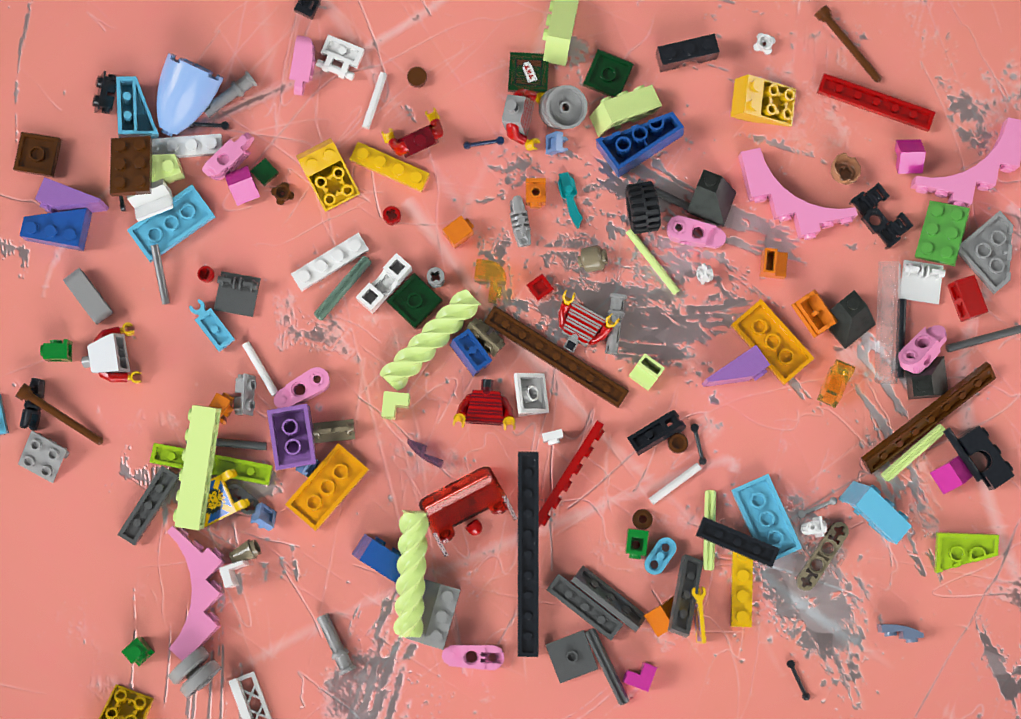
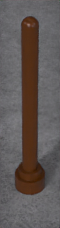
M825 5L816 12L814 16L819 21L825 22L876 83L880 82L881 76L833 20L830 8Z
M24 383L15 395L21 401L23 399L31 401L97 445L103 443V438L33 394L34 391L27 384Z

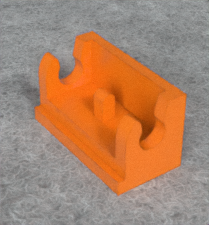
M816 289L791 305L814 338L838 322Z

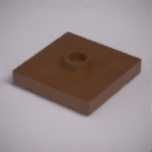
M21 132L13 170L54 178L61 139Z

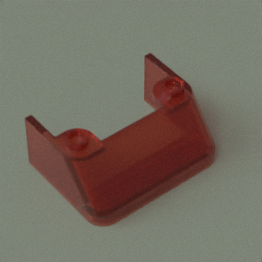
M487 466L481 467L425 496L419 502L421 511L427 513L429 528L445 557L448 556V553L443 544L451 541L454 537L455 530L453 527L487 509L492 514H503L509 510L514 520L518 519L493 471Z

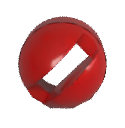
M202 266L198 270L197 276L201 281L209 283L214 280L215 273L209 266Z
M478 518L465 526L467 532L474 536L479 535L483 528Z

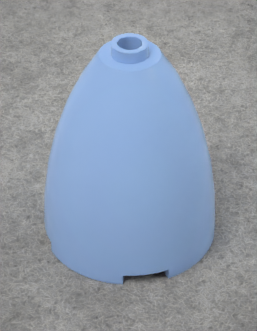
M168 53L159 79L156 105L158 125L162 128L161 132L172 137L173 134L177 135L187 129L199 118L213 100L224 78L218 74L214 77L211 70L185 58L177 60L175 59L176 55Z

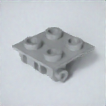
M32 430L18 465L53 483L63 458L66 459L70 452L67 451L66 447H62L50 438L47 439L40 433Z

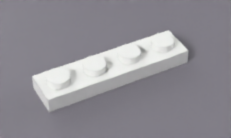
M208 134L152 139V155L175 154L177 158L212 156L223 146L222 135Z
M357 233L294 271L291 275L300 290L304 291L365 254L369 249L360 234Z

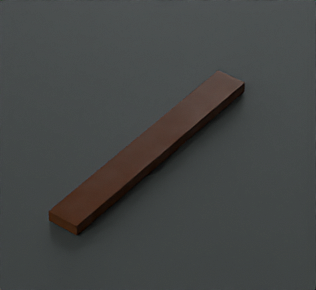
M495 305L484 321L486 325L616 408H619L629 392Z
M988 362L982 364L862 456L861 459L867 471L871 474L995 380L996 376L991 364Z

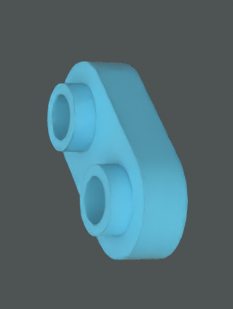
M664 537L655 544L644 562L645 570L649 574L657 575L665 569L676 552L674 540ZM663 544H667L669 546V550L667 552L662 550ZM652 561H656L658 563L657 568L654 569L651 567Z

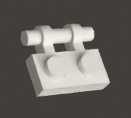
M328 34L321 50V54L327 56L325 61L318 59L316 66L322 68L324 72L329 73L330 71L337 74L339 78L353 80L355 73L348 71L350 66L358 68L365 50ZM333 60L342 62V67L333 65Z

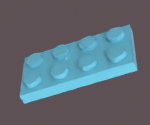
M192 184L172 198L174 206L172 209L139 221L127 229L150 263L153 262L151 245L158 244L160 255H163L215 218L213 212Z
M769 474L731 490L751 537L779 548L775 560L802 549Z

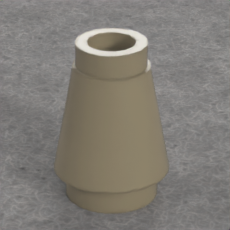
M255 539L247 540L230 552L229 557L232 563L241 560L247 561L257 558L261 554V549Z

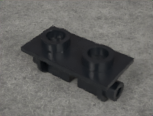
M104 71L101 76L97 77L96 87L98 88V94L94 95L92 106H95L94 113L102 109V113L110 114V111L113 109L114 97L107 95V93L115 94L116 75L108 74L107 77L106 71Z

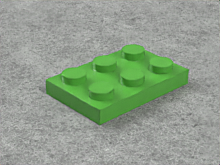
M930 200L915 258L955 266L970 208Z

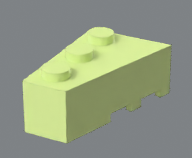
M551 0L549 11L552 14H548L546 26H549V28H544L542 39L546 41L543 61L566 66L579 0Z
M641 85L632 92L623 91L617 97L612 98L608 96L600 101V105L589 118L598 137H601L612 127L617 130L621 128V124L630 121L634 123L656 113L662 104L653 85L647 87Z
M175 154L152 155V183L163 179L166 184L185 179L180 160Z

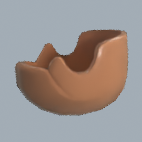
M847 153L837 155L831 164V175L833 179L841 184H853L861 174V166L857 159L847 156Z

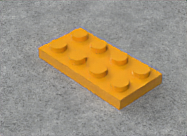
M762 299L730 325L750 348L757 345L770 364L768 368L783 385L814 359L810 352Z
M338 443L285 505L312 529L317 531L369 469Z

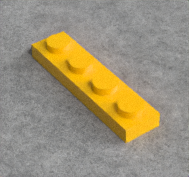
M357 142L350 157V161L419 192H422L430 175L426 171L360 142Z
M732 552L730 627H752L753 560L735 552Z

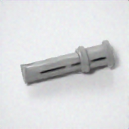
M248 71L236 82H231V87L211 101L204 111L209 118L237 96H244L247 90L257 86V83Z
M610 293L611 303L607 314L609 316L613 313L610 317L612 322H616L618 318L620 321L607 336L605 353L618 355L622 318L625 316L624 304L627 295Z
M329 613L318 617L317 621L333 653L331 658L335 660L340 670L339 675L341 676L354 670L356 665H353L350 660L349 650L343 647Z

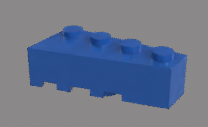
M670 112L648 120V122L641 125L631 126L630 129L614 132L605 138L600 137L596 139V148L619 178L684 136V126L676 115Z

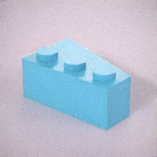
M116 77L119 138L151 136L152 139L159 138V133L137 77Z
M853 481L839 497V500L842 503L850 504L855 509L853 512L856 515L860 514L868 522V525L883 538L897 544L912 527L906 521L908 517L901 511L897 512L893 508L895 505L889 499L883 498L880 495L881 491L874 485L868 486Z

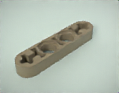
M836 522L830 526L796 578V585L800 590L809 591L814 588L849 534L848 526L845 523ZM841 526L844 534L836 537L835 540L839 541L837 544L834 540L829 539L828 536L834 537L836 534L834 528ZM826 542L833 545V551L830 554H826L822 549L823 544ZM814 559H819L822 562V568L818 571L814 570L811 566ZM807 569L811 573L817 574L816 577L811 576L808 581L811 583L810 586H802L803 582L801 581V578H807V576L809 575V573L806 572Z

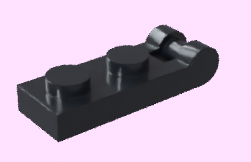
M672 410L627 437V439L639 456L675 433L684 431L686 425L682 420H679L678 413Z

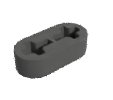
M237 484L229 485V492L231 489L236 490L238 488V494L242 497L241 499L248 498L250 503L252 501L255 502L253 504L254 510L249 509L247 511V508L241 510L247 515L254 514L259 501ZM237 497L232 498L234 503L239 501Z

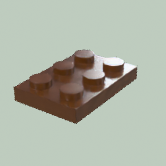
M151 136L111 138L110 195L113 197L152 194Z

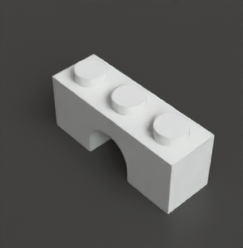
M396 253L383 267L379 277L374 282L368 283L356 296L357 301L373 314L412 272L411 265Z

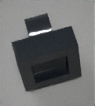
M298 0L294 11L312 20L321 4L320 0Z

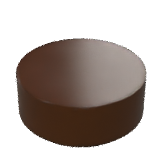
M413 67L408 71L407 79L411 86L419 88L426 83L427 74L423 68Z
M675 433L668 439V448L673 453L680 454L688 447V439L681 433Z

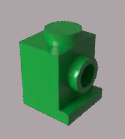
M64 339L63 343L62 340H50V343H43L41 345L40 354L47 362H72L73 342L68 339Z
M627 529L625 554H629V558L641 559V556H646L649 531ZM633 541L639 542V548H633Z
M137 637L121 651L131 664L136 663L138 666L142 665L155 653L142 637Z

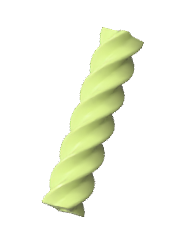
M463 289L457 292L451 298L449 305L442 307L435 319L427 322L422 332L412 337L408 346L401 349L395 355L393 362L386 364L382 368L380 376L397 391L403 389L408 382V378L419 373L423 362L430 361L435 356L436 349L448 343L450 334L460 331L464 320L475 316L478 305H481V303L468 290Z
M402 510L404 514L399 520V528L403 535L398 541V549L402 555L397 561V570L401 576L396 582L399 598L395 602V611L399 617L396 619L393 627L395 634H398L399 637H421L423 633L421 617L424 613L422 597L426 587L423 576L427 567L424 555L428 547L425 535L428 531L429 522L427 513L424 511Z

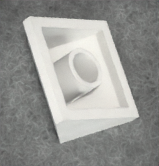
M514 373L518 417L549 413L545 373Z

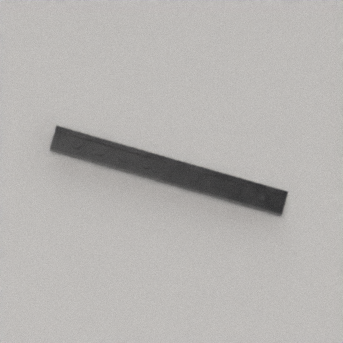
M518 451V657H538L539 451Z

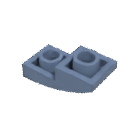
M877 624L879 633H884V636H896L898 631L899 639H905L906 643L918 642V638L924 637V633L910 627L894 624Z

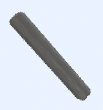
M592 628L586 631L585 635L619 705L628 703L629 698L596 630Z

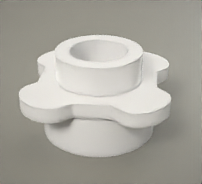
M759 33L757 35V42L753 46L754 50L762 51L766 55L771 54L775 38L768 34Z
M702 263V266H698L696 272L697 278L702 285L713 280L712 267L705 263Z

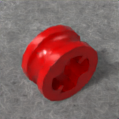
M389 206L384 209L383 218L387 224L396 225L401 220V214L397 207ZM390 211H395L396 219L389 220L387 213L391 214Z

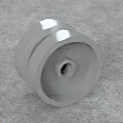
M571 85L553 87L542 95L539 102V114L542 121L550 128L555 130L572 129L585 119L587 100L578 88Z
M203 646L192 652L168 675V678L174 685L180 684L187 679L180 689V692L186 698L191 697L205 687L222 668L216 660H211L202 666L209 657V652Z

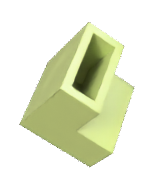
M644 354L628 377L649 391L665 368L647 354Z
M384 391L381 417L383 419L395 420L397 408L409 409L410 394Z

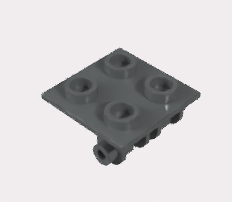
M222 271L221 276H218L217 279L219 286L214 310L253 317L261 278Z

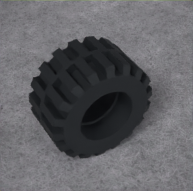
M652 181L627 185L625 191L626 206L633 233L658 231L661 225V216L655 185Z

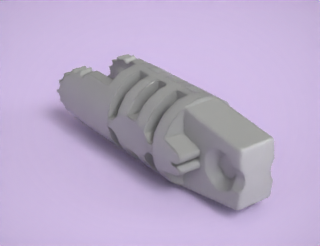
M517 195L510 201L512 229L518 247H527L531 244L527 210H525L523 198Z

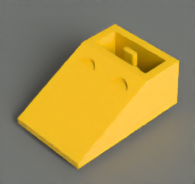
M750 74L736 78L731 117L748 122L792 127L796 88Z
M331 138L296 155L325 212L360 194Z
M116 684L98 719H146L154 698Z

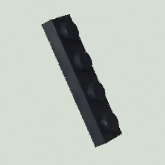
M706 517L702 518L695 535L770 568L773 567L779 552V548Z

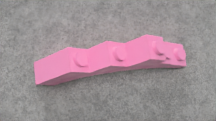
M1008 117L1003 122L994 147L976 166L948 177L929 178L916 176L912 180L910 188L916 189L918 193H935V196L941 198L949 196L948 204L968 208L972 204L975 187L981 191H988L996 185L999 168L1002 172L1010 173L1020 167L1021 120Z
M760 148L742 151L739 154L738 158L749 202L755 201V203H760L768 198L773 220L779 219L780 222L790 220L791 216H793L798 239H814L821 231L820 226L822 229L834 226L833 224L841 222V225L849 224L858 215L856 207L845 209L824 208L794 196L772 175L765 163Z
M172 526L167 532L178 544L186 559L192 585L191 606L187 620L179 636L169 648L183 661L192 652L203 646L221 626L218 623L220 619L213 612L208 613L207 611L224 593L220 591L222 587L215 580L210 581L209 579L226 561L222 559L224 555L217 548L212 549L208 547L203 552L202 549L204 547L196 540L192 542L187 537L189 533L184 528Z

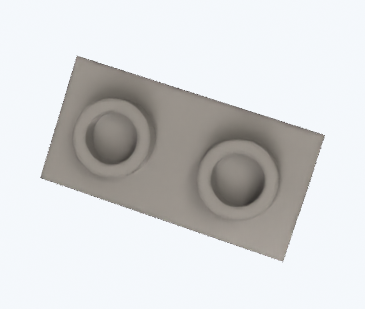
M245 373L238 374V378L235 379V393H241V397H235L234 399L235 415L245 414L253 416L256 376Z

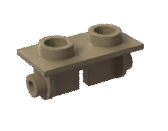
M475 318L472 322L470 321L465 331L470 329L484 350L493 357L505 345L504 340L494 331L490 335L487 334L490 327L481 319Z
M353 419L313 423L315 443L355 439Z

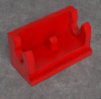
M975 275L956 280L947 285L960 322L989 312Z

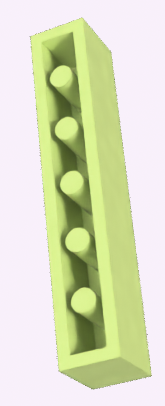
M192 405V409L190 408L188 412L190 424L189 429L185 433L187 445L182 453L183 469L179 473L181 486L176 494L178 506L173 514L175 527L193 530L204 529L222 408Z

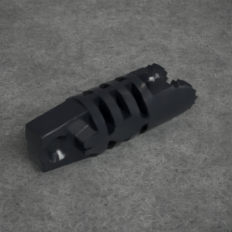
M32 378L29 386L34 391L33 394L44 399L45 380ZM29 400L25 401V409L22 411L20 427L25 429L29 426L30 430L37 431L41 416L40 410L42 409Z

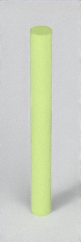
M629 229L626 234L670 291L674 295L678 293L680 289L638 235Z

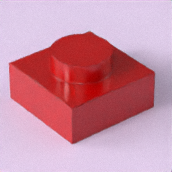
M543 274L526 285L537 302L554 291Z

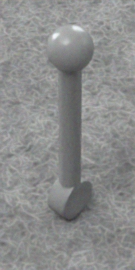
M831 497L827 502L805 511H798L797 515L799 518H804L806 514L830 504L835 505L837 499Z

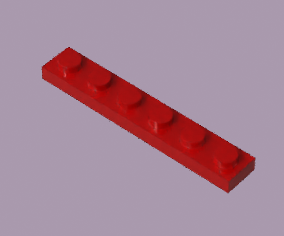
M826 73L823 74L817 93L926 132L930 130L936 113L935 111Z
M598 420L539 511V527L540 525L545 527L551 517L548 515L551 508L556 509L562 500L559 498V495L562 491L567 492L572 484V481L569 479L573 473L576 475L579 473L583 466L580 463L584 456L589 457L594 449L591 446L595 439L599 441L603 435L604 430H602L604 424Z

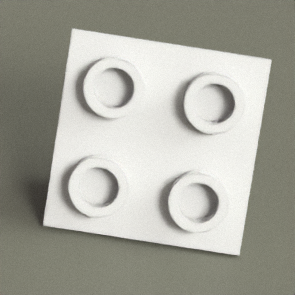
M904 260L899 299L939 304L942 278L945 277L943 265Z

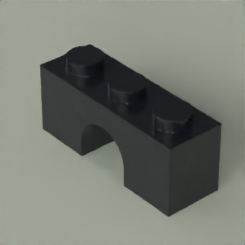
M715 34L659 46L657 47L656 58L660 72L677 69L681 64L688 61L697 60L698 63L716 60L720 51Z
M978 425L957 439L969 456L976 452L985 456L987 465L980 473L984 477L982 481L990 491L998 488L1015 475L1012 472L1013 468L1010 463L1004 461L1001 457V451L998 446L992 444L989 440L988 432Z

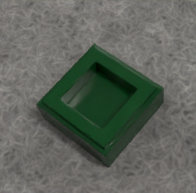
M266 158L251 170V173L263 186H266L279 174Z

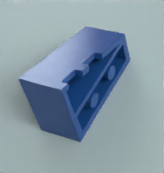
M87 208L25 216L22 222L20 237L30 242L84 251L92 213Z

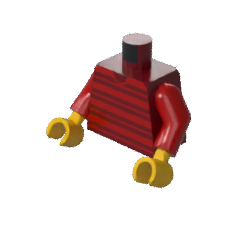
M433 108L434 111L430 114L427 111L425 112L430 125L398 140L395 138L392 128H389V133L382 131L384 142L388 143L397 155H404L405 158L439 143L438 139L443 136V129L437 110Z
M482 379L481 390H472V394L465 396L453 418V426H455V422L460 421L462 428L466 422V424L503 426L504 430H506L507 425H513V429H516L513 409L508 399L501 395V392L493 391L494 380Z

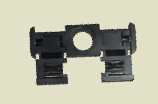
M878 182L866 193L863 191L849 202V205L854 204L863 216L861 218L863 223L872 234H878L886 244L884 249L887 250L901 239V235L913 227V224L903 212L896 216L897 220L894 222H889L877 208V203L881 200L884 202L890 196ZM873 215L878 216L880 219V224L877 226L870 223V217Z

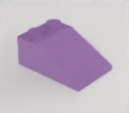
M45 177L35 198L40 203V207L45 209L47 213L87 208L92 213L108 211L109 209L100 198Z
M755 345L708 377L702 385L708 387L746 382L752 378L756 381L768 372L766 368L770 364L757 345Z
M308 404L267 410L276 471L317 464L312 417Z

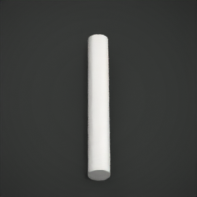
M384 72L379 74L362 125L365 129H370L387 78V74Z
M250 342L244 343L242 345L271 396H275L278 390Z
M698 463L694 464L649 498L650 502L653 505L700 471L702 469Z

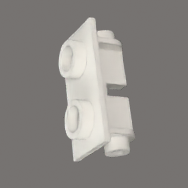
M822 516L814 517L813 521L803 523L800 528L803 534H815V538L824 537V532H827L826 522L822 520Z

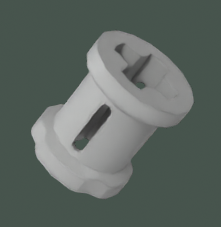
M438 267L428 270V284L433 288L442 287L445 283L444 272ZM439 274L440 280H434L433 282L432 275L437 276Z

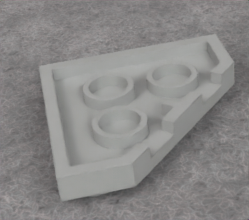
M1001 211L997 212L961 243L958 253L993 294L1008 283L1011 278L1010 261L1012 260L1011 239L1013 224Z

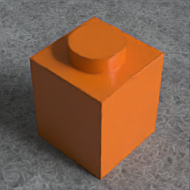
M459 216L443 228L442 231L456 249L474 235V226L468 218L464 219L462 216Z

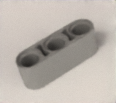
M80 268L63 279L64 283L97 325L113 314L112 309Z

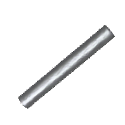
M151 245L162 304H168L170 300L159 245Z

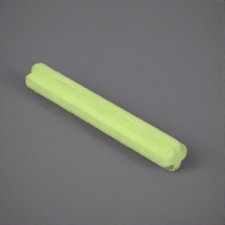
M941 424L935 426L881 473L882 478L887 482L891 481L944 435L943 431L945 428Z
M706 490L704 517L716 522V491ZM704 540L703 569L714 570L715 544Z

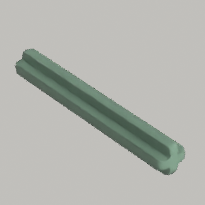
M362 256L314 312L316 318L322 321L371 265L369 258Z

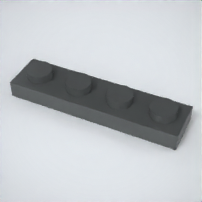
M161 466L117 535L136 546L179 480V476L166 467Z
M686 554L681 558L668 626L669 632L683 637L690 635L696 603L691 591L695 587V593H698L703 566L702 560Z
M582 566L571 580V582L636 632L646 619L642 611L585 566Z
M560 574L556 576L546 589L609 640H612L623 626L619 620Z

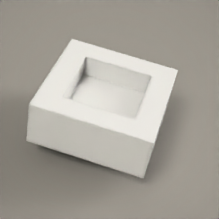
M562 429L542 433L543 443L548 442V445L560 443V439H563Z

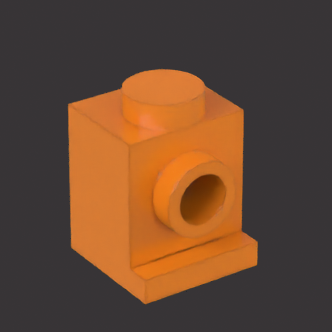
M526 178V206H530L532 209L542 208V206L546 205V178ZM538 190L540 193L539 195H533L532 191Z
M224 392L222 395L216 393L208 407L222 408L220 423L226 425L227 422L224 418L229 417L234 408L232 401L234 398Z

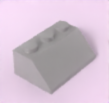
M425 580L426 587L422 597L424 601V613L421 617L423 622L422 636L405 638L443 650L461 590Z

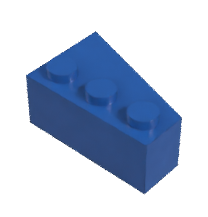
M364 534L352 555L396 583L401 576L397 570V561L402 554L394 547L391 550L385 547L386 542L377 536L373 539Z

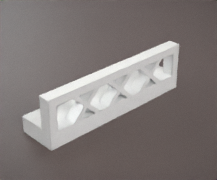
M255 671L228 681L242 719H254L253 713L257 714L255 719H258L259 716L272 719ZM249 677L252 678L254 683L251 692L244 690L241 684L242 680ZM252 696L260 699L261 706L258 712L250 708L249 703Z

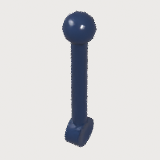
M499 136L495 140L473 143L465 142L463 146L465 149H469L473 146L495 143L502 145L504 138Z

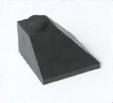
M703 170L687 213L723 227L737 192L722 176Z
M855 290L830 309L838 322L828 330L844 349L876 325L867 304Z
M944 356L936 357L919 374L905 370L908 400L941 397L948 391Z

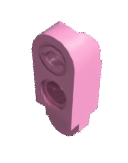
M300 35L297 36L289 79L295 80L294 95L303 96L306 82L313 79L316 58L312 40Z
M247 132L235 142L229 139L205 163L202 171L214 180L224 179L225 174L235 171L251 154L247 149L253 143L254 137Z
M684 216L672 217L666 227L669 239L684 245L716 249L724 245L726 241V235L721 228ZM675 226L682 227V230L677 231ZM692 231H701L702 237H694Z
M935 325L926 330V327H924L899 352L900 366L904 370L915 374L923 372L941 352V346L947 341L945 328Z
M320 367L308 370L276 392L277 394L274 396L275 406L277 408L301 405L325 392L330 385L329 374ZM317 376L321 377L319 383L314 382V378ZM298 386H305L306 391L303 395H296V388Z
M450 645L444 649L442 659L448 666L496 670L504 662V653L496 645ZM468 651H475L478 658L475 662L467 661L466 653ZM494 653L496 660L490 661L488 659L489 654Z

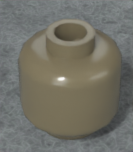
M599 245L583 248L581 256L577 257L579 267H583L587 273L603 270L605 264H608L605 248L602 249Z

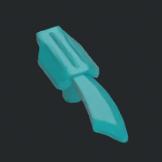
M568 172L559 174L558 181L560 195L563 199H566L569 215L576 228L579 229L583 218L573 198L577 195L575 181Z

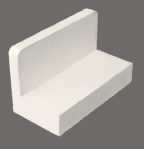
M163 179L152 183V194L127 196L128 201L135 208V216L138 222L174 207L172 191Z
M241 560L219 568L225 588L239 586L235 570L250 565L249 561Z

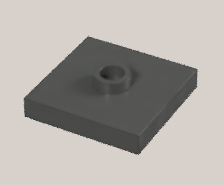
M584 630L545 644L559 683L598 669Z

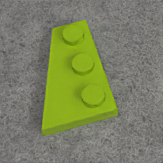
M936 532L934 572L940 573L943 570L957 568L967 563L998 556L999 535Z

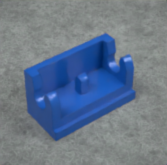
M470 329L455 337L450 344L473 377L492 362V359Z

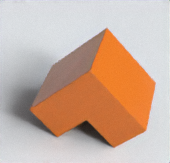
M765 248L761 254L760 277L785 279L788 253L778 252V249Z
M674 596L644 615L657 637L668 632Z

